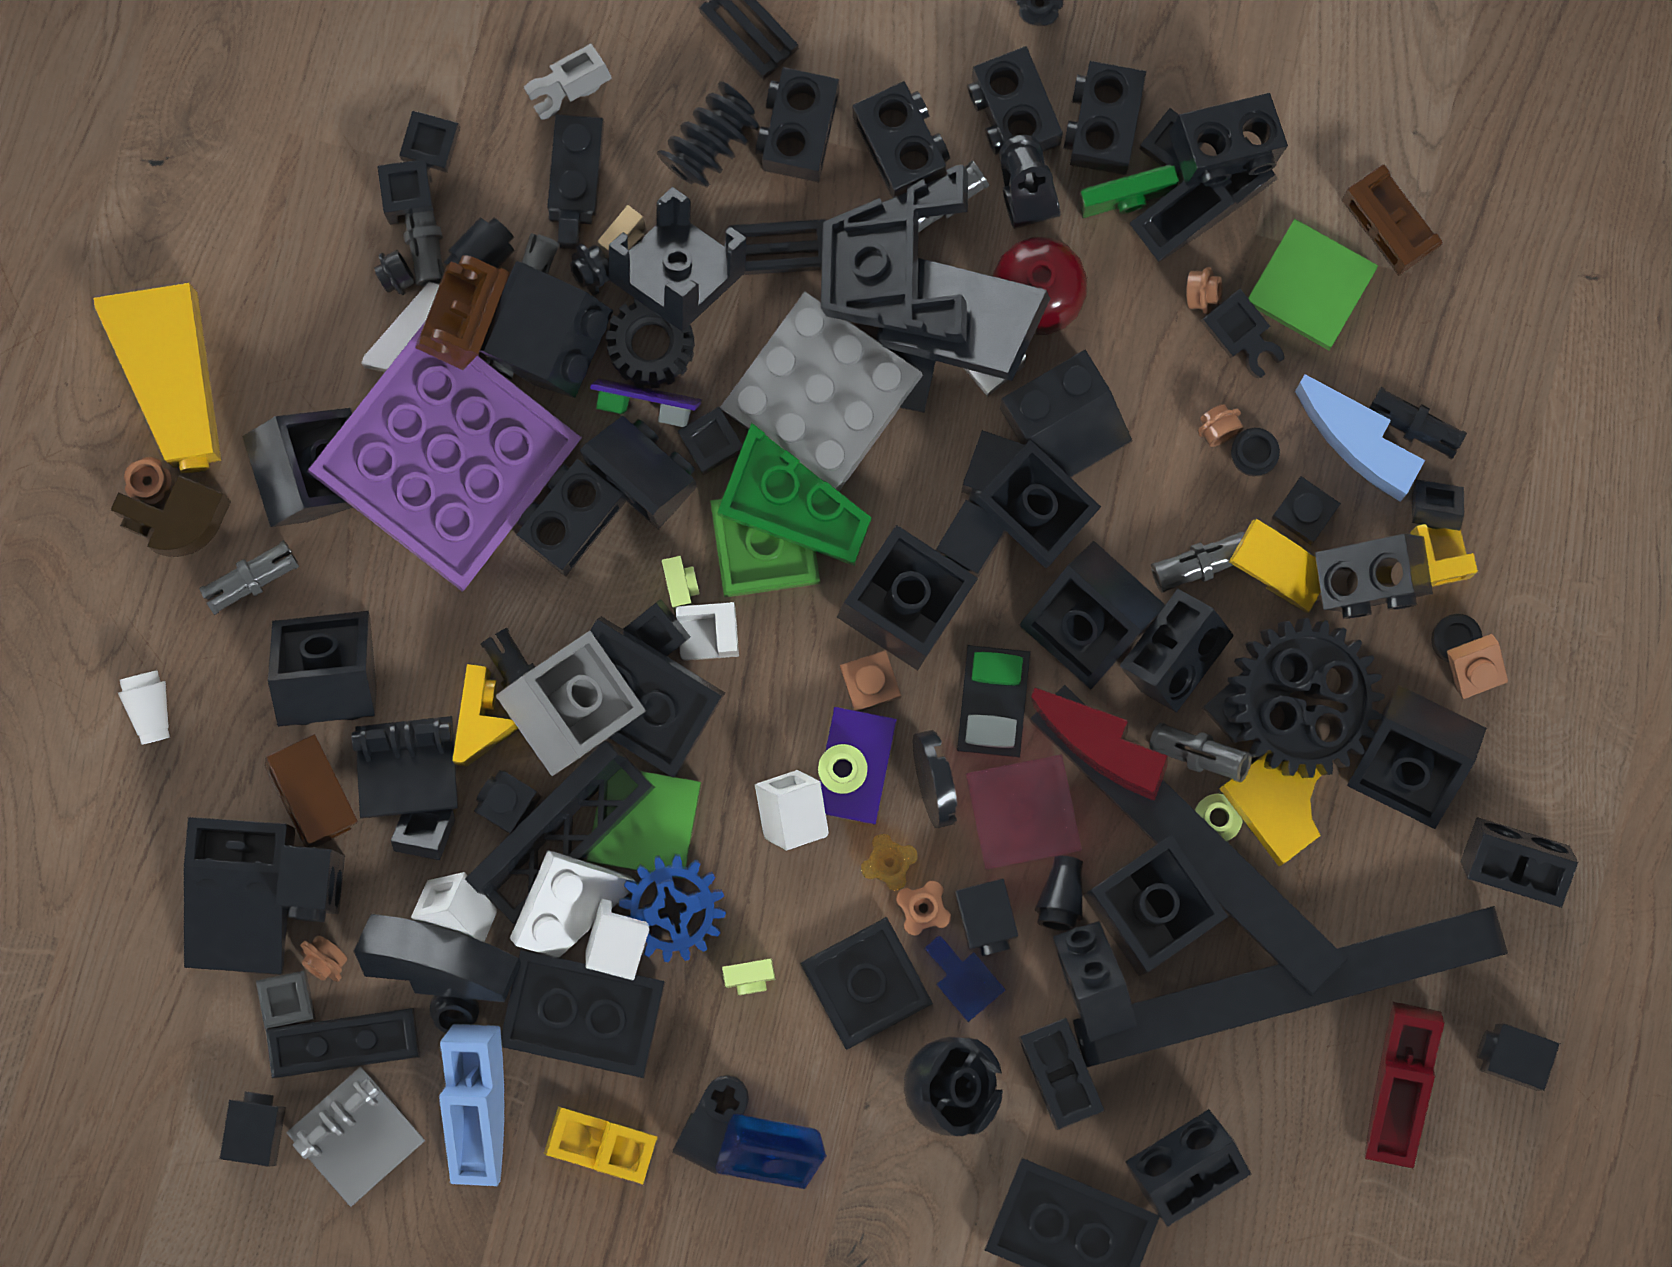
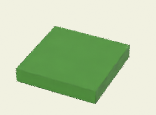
M1294 219L1248 299L1261 313L1330 351L1378 265Z
M722 499L710 500L725 598L820 584L815 551L720 517L717 512Z
M622 768L608 780L607 800H625L638 787L637 783ZM641 771L655 788L588 853L587 862L636 871L637 867L641 864L649 871L655 869L654 862L656 856H660L665 866L672 865L675 854H680L682 867H686L701 782ZM598 807L596 809L593 830L598 827ZM607 807V817L617 807ZM672 876V877H675V878L684 879L683 877H680V876Z

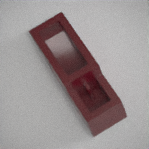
M1034 688L1031 696L1033 707L1052 732L1075 755L1098 773L1125 789L1155 801L1168 766V755L1126 741L1128 720Z
M1398 1002L1392 1003L1374 1092L1364 1154L1365 1159L1414 1169L1435 1080L1434 1067L1445 1024L1441 1011Z

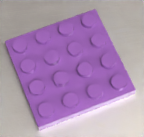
M422 325L307 472L454 586L464 591L582 437L480 357L476 356L464 370H461L416 349L415 346L422 331Z

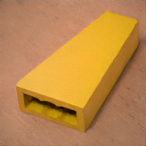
M190 283L93 298L97 314L165 461L173 468L179 467L181 473L205 471L209 469L210 462L221 461L199 299L196 290Z

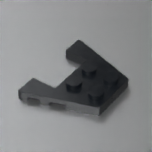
M956 165L947 169L948 175L927 184L924 179L907 186L906 193L885 202L878 198L823 222L821 309L826 317L956 343H966L967 302L962 294L917 299L919 218L968 212V172L964 165Z

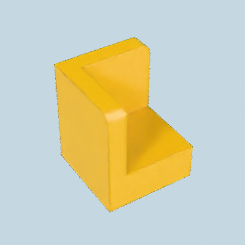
M1423 524L1416 526L1410 532L1411 535L1424 536L1432 587L1471 579L1478 572L1474 553L1466 554L1461 530L1427 528V525Z

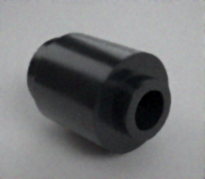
M480 217L448 250L451 255L443 263L446 267L450 262L459 264L462 255H467L498 269L515 251L509 244L514 236L496 218L493 217L488 223Z

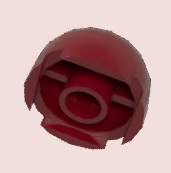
M1031 237L1017 242L1000 257L993 272V277L1047 290L1051 299L1035 331L1036 335H1048L1066 328L1078 317L1087 296V275L1080 258L1068 245L1050 237Z

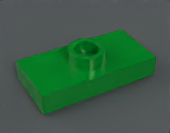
M1170 164L1082 189L1078 203L1083 218L1118 209L1120 214L1132 213L1147 206V200L1165 196L1177 187L1179 181L1175 167Z

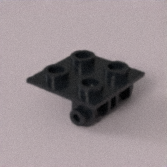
M452 716L355 726V732H352L351 737L353 750L357 752L360 819L458 808L456 766L452 761L454 754Z

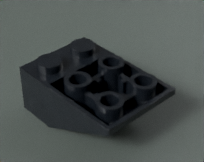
M188 817L184 857V968L283 975L288 909L276 906L281 848L282 845L294 846L296 828L282 823Z

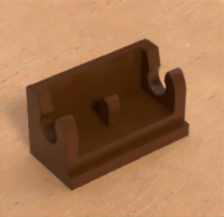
M1385 164L1346 190L1342 198L1343 203L1398 276L1443 244L1442 239L1437 233L1434 234L1392 179L1391 173Z
M462 255L459 264L450 262L445 269L415 348L464 370L479 354L510 272L503 268L499 270L477 258Z
M315 734L266 756L264 766L304 847L316 848L350 831L351 826L358 823Z

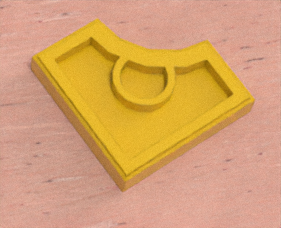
M1266 753L1250 765L1249 772L1242 782L1231 779L1219 789L1280 867L1321 836L1312 819L1310 799L1315 783L1322 775L1316 768L1313 778H1302L1298 767L1294 776H1283L1281 770L1282 762L1275 769L1264 768Z

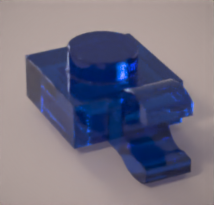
M939 935L924 947L931 958L947 974L936 983V986L967 1022L972 1020L1006 990L974 952L961 961Z

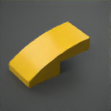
M1252 520L1229 563L1266 584V589L1304 612L1309 613L1321 592L1316 557L1260 520Z
M558 1106L543 1154L643 1184L657 1136Z

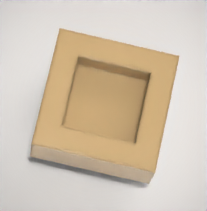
M627 205L597 241L599 248L606 257L609 258V244L622 232L628 235V250L645 236L642 232L646 228L643 216L631 206Z

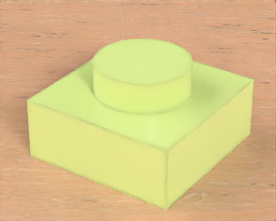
M681 556L663 559L662 565L674 613H676V607L693 605L691 596L700 595L694 567L684 568Z
M772 959L722 967L725 987H736L738 995L767 991L766 981L776 980Z

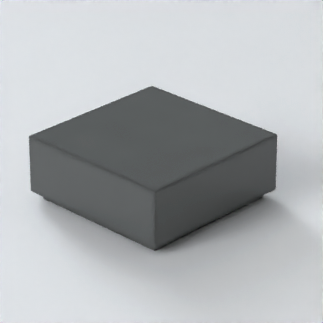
M303 970L256 981L265 1029L315 1019L306 971Z

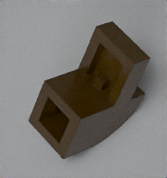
M178 475L163 511L119 492L111 507V511L120 518H123L120 526L128 531L146 538L150 530L154 531L147 547L155 553L168 557H181L199 551L214 538L231 501L223 493Z

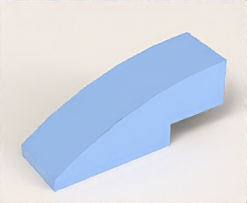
M1305 374L1295 393L1309 418L1327 443L1349 466L1371 484L1396 500L1401 501L1407 495L1425 460L1382 437L1391 421L1390 419Z
M453 1024L440 1041L446 1087L439 1095L450 1183L498 1186L501 1181L504 1139V1071L500 1026Z

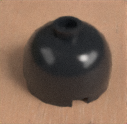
M945 1037L930 1042L921 1048L911 1059L906 1070L904 1094L907 1106L916 1120L932 1132L959 1137L968 1134L976 1135L984 1131L995 1119L1002 1102L1003 1090L996 1089L997 1078L995 1074H1002L1000 1063L991 1048L978 1039Z

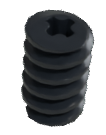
M724 81L718 83L722 96L715 93H709L706 96L705 101L710 111L701 107L693 111V117L697 125L688 121L681 124L680 130L685 139L677 136H671L668 139V145L672 153L664 150L657 152L660 160L681 179L690 184L696 183L706 188L709 187L710 183L703 171L706 168L719 174L723 171L716 157L719 154L730 159L735 157L729 142L734 140L743 145L747 144L748 141L741 130L742 127L747 126L756 131L761 128L754 116L755 111L751 104L737 90Z

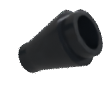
M1061 855L1054 857L1053 867L1035 907V911L1039 913L1037 921L1039 925L1059 931H1070L1077 927V921L1083 919L1082 860Z

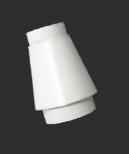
M158 670L120 679L122 692H119L118 695L137 735L140 737L141 745L169 738L166 682L160 681Z

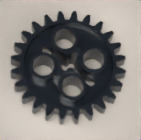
M1309 618L1297 619L1295 629L1290 621L1279 622L1278 634L1271 628L1260 631L1264 645L1257 641H1250L1245 644L1252 656L1251 659L1244 657L1235 658V664L1244 672L1242 676L1228 677L1227 681L1238 687L1239 691L1237 695L1227 697L1226 702L1239 705L1240 712L1232 715L1228 720L1230 723L1243 722L1245 728L1238 734L1236 739L1237 741H1254L1249 751L1252 757H1259L1267 753L1264 768L1275 769L1282 762L1281 770L1283 776H1294L1299 767L1302 778H1313L1316 768L1321 775L1333 774V762L1339 768L1349 767L1350 759L1347 751L1354 755H1363L1365 753L1359 739L1373 738L1375 732L1367 726L1368 721L1379 720L1383 717L1381 713L1372 709V702L1385 699V695L1373 692L1371 685L1378 682L1382 676L1381 674L1367 673L1366 668L1372 663L1374 657L1373 655L1358 657L1356 654L1362 645V641L1360 639L1351 640L1345 644L1344 640L1347 629L1344 627L1335 628L1329 634V621L1326 620L1317 621L1313 629ZM1285 656L1290 657L1295 664V674L1290 681L1282 676L1280 664ZM1331 668L1339 673L1341 679L1340 687L1335 693L1328 688L1326 683V676ZM1270 684L1288 692L1304 691V695L1307 697L1339 702L1345 706L1343 712L1324 705L1306 706L1304 700L1267 693L1266 686ZM1275 703L1281 706L1285 714V720L1279 729L1271 724L1269 718L1270 710ZM1321 715L1328 720L1330 725V733L1324 741L1317 736L1315 731V724Z

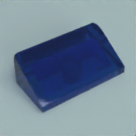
M733 1114L728 1123L716 1171L718 1174L805 1189L826 1158L821 1134L816 1129Z

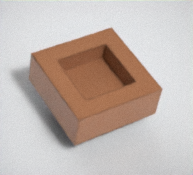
M1493 634L1447 651L1455 687L1463 699L1508 682L1500 645Z
M886 650L840 665L854 711L861 712L901 698Z

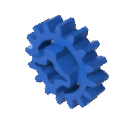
M675 854L672 865L665 866L662 858L656 856L654 870L649 871L641 864L637 867L641 878L638 883L626 879L624 886L632 893L631 898L619 899V906L630 910V914L626 917L645 921L649 926L657 924L670 931L672 940L661 939L648 932L644 955L650 957L657 948L662 950L664 962L670 961L673 951H680L685 961L690 960L689 947L695 945L698 949L705 952L708 949L703 938L706 933L716 937L720 934V930L712 921L713 918L725 917V910L714 906L715 901L724 897L723 890L709 889L708 886L715 879V875L712 872L702 877L697 874L700 861L695 859L688 868L682 867L680 854ZM672 876L686 878L693 882L700 890L687 892L674 884ZM655 881L658 890L651 903L639 908V901L644 890ZM664 887L669 888L670 895L674 896L676 903L685 902L686 907L679 910L680 918H678L680 929H676L674 920L670 919L668 913L660 914L658 909H662L665 906L664 898H666ZM705 909L704 918L700 926L689 935L687 924L693 913Z

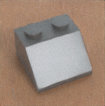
M588 631L496 695L551 776L579 759L646 711L591 631Z

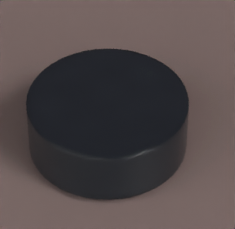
M1451 614L1437 623L1432 632L1431 642L1438 657L1449 663L1448 650L1483 636L1480 626L1473 618L1464 614Z

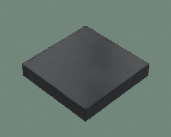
M887 917L800 963L846 1050L933 1004Z

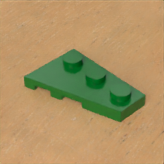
M751 423L718 509V516L855 566L872 518Z

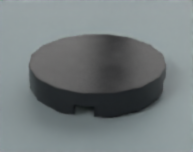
M934 730L913 734L912 743L915 769L930 821L935 828L954 825L957 821L955 814H953L956 813L957 799L951 768L945 756L937 757L934 748L941 746L942 741Z

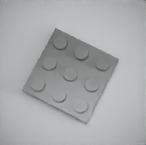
M804 292L726 398L720 409L748 430L751 423H753L767 437L800 460L801 464L820 479L829 483L837 491H840L923 375L921 371L889 349L883 347L882 344L850 322L826 317L821 309V302L807 292Z

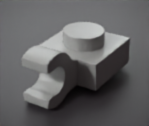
M589 44L550 65L553 73L543 78L531 80L524 86V89L531 100L536 99L540 95H547L543 102L534 106L540 119H547L558 112L561 101L565 96L568 97L570 102L580 96H588L597 91L602 84L611 80L612 77L593 45Z

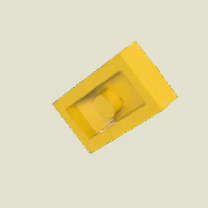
M467 664L452 760L459 766H469L518 730V727L511 719L485 716L486 708L494 709L497 695V680L490 679L491 671L485 666Z

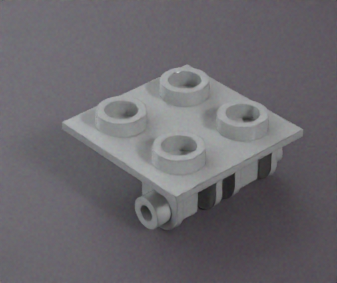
M359 1067L286 1132L294 1143L292 1145L304 1159L308 1158L350 1207L426 1141L362 1067Z

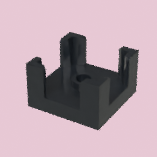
M671 187L657 201V217L654 228L630 250H628V235L625 232H622L609 244V280L683 332L745 273L746 237L732 227H728L725 229L724 247L690 223V199L674 187Z

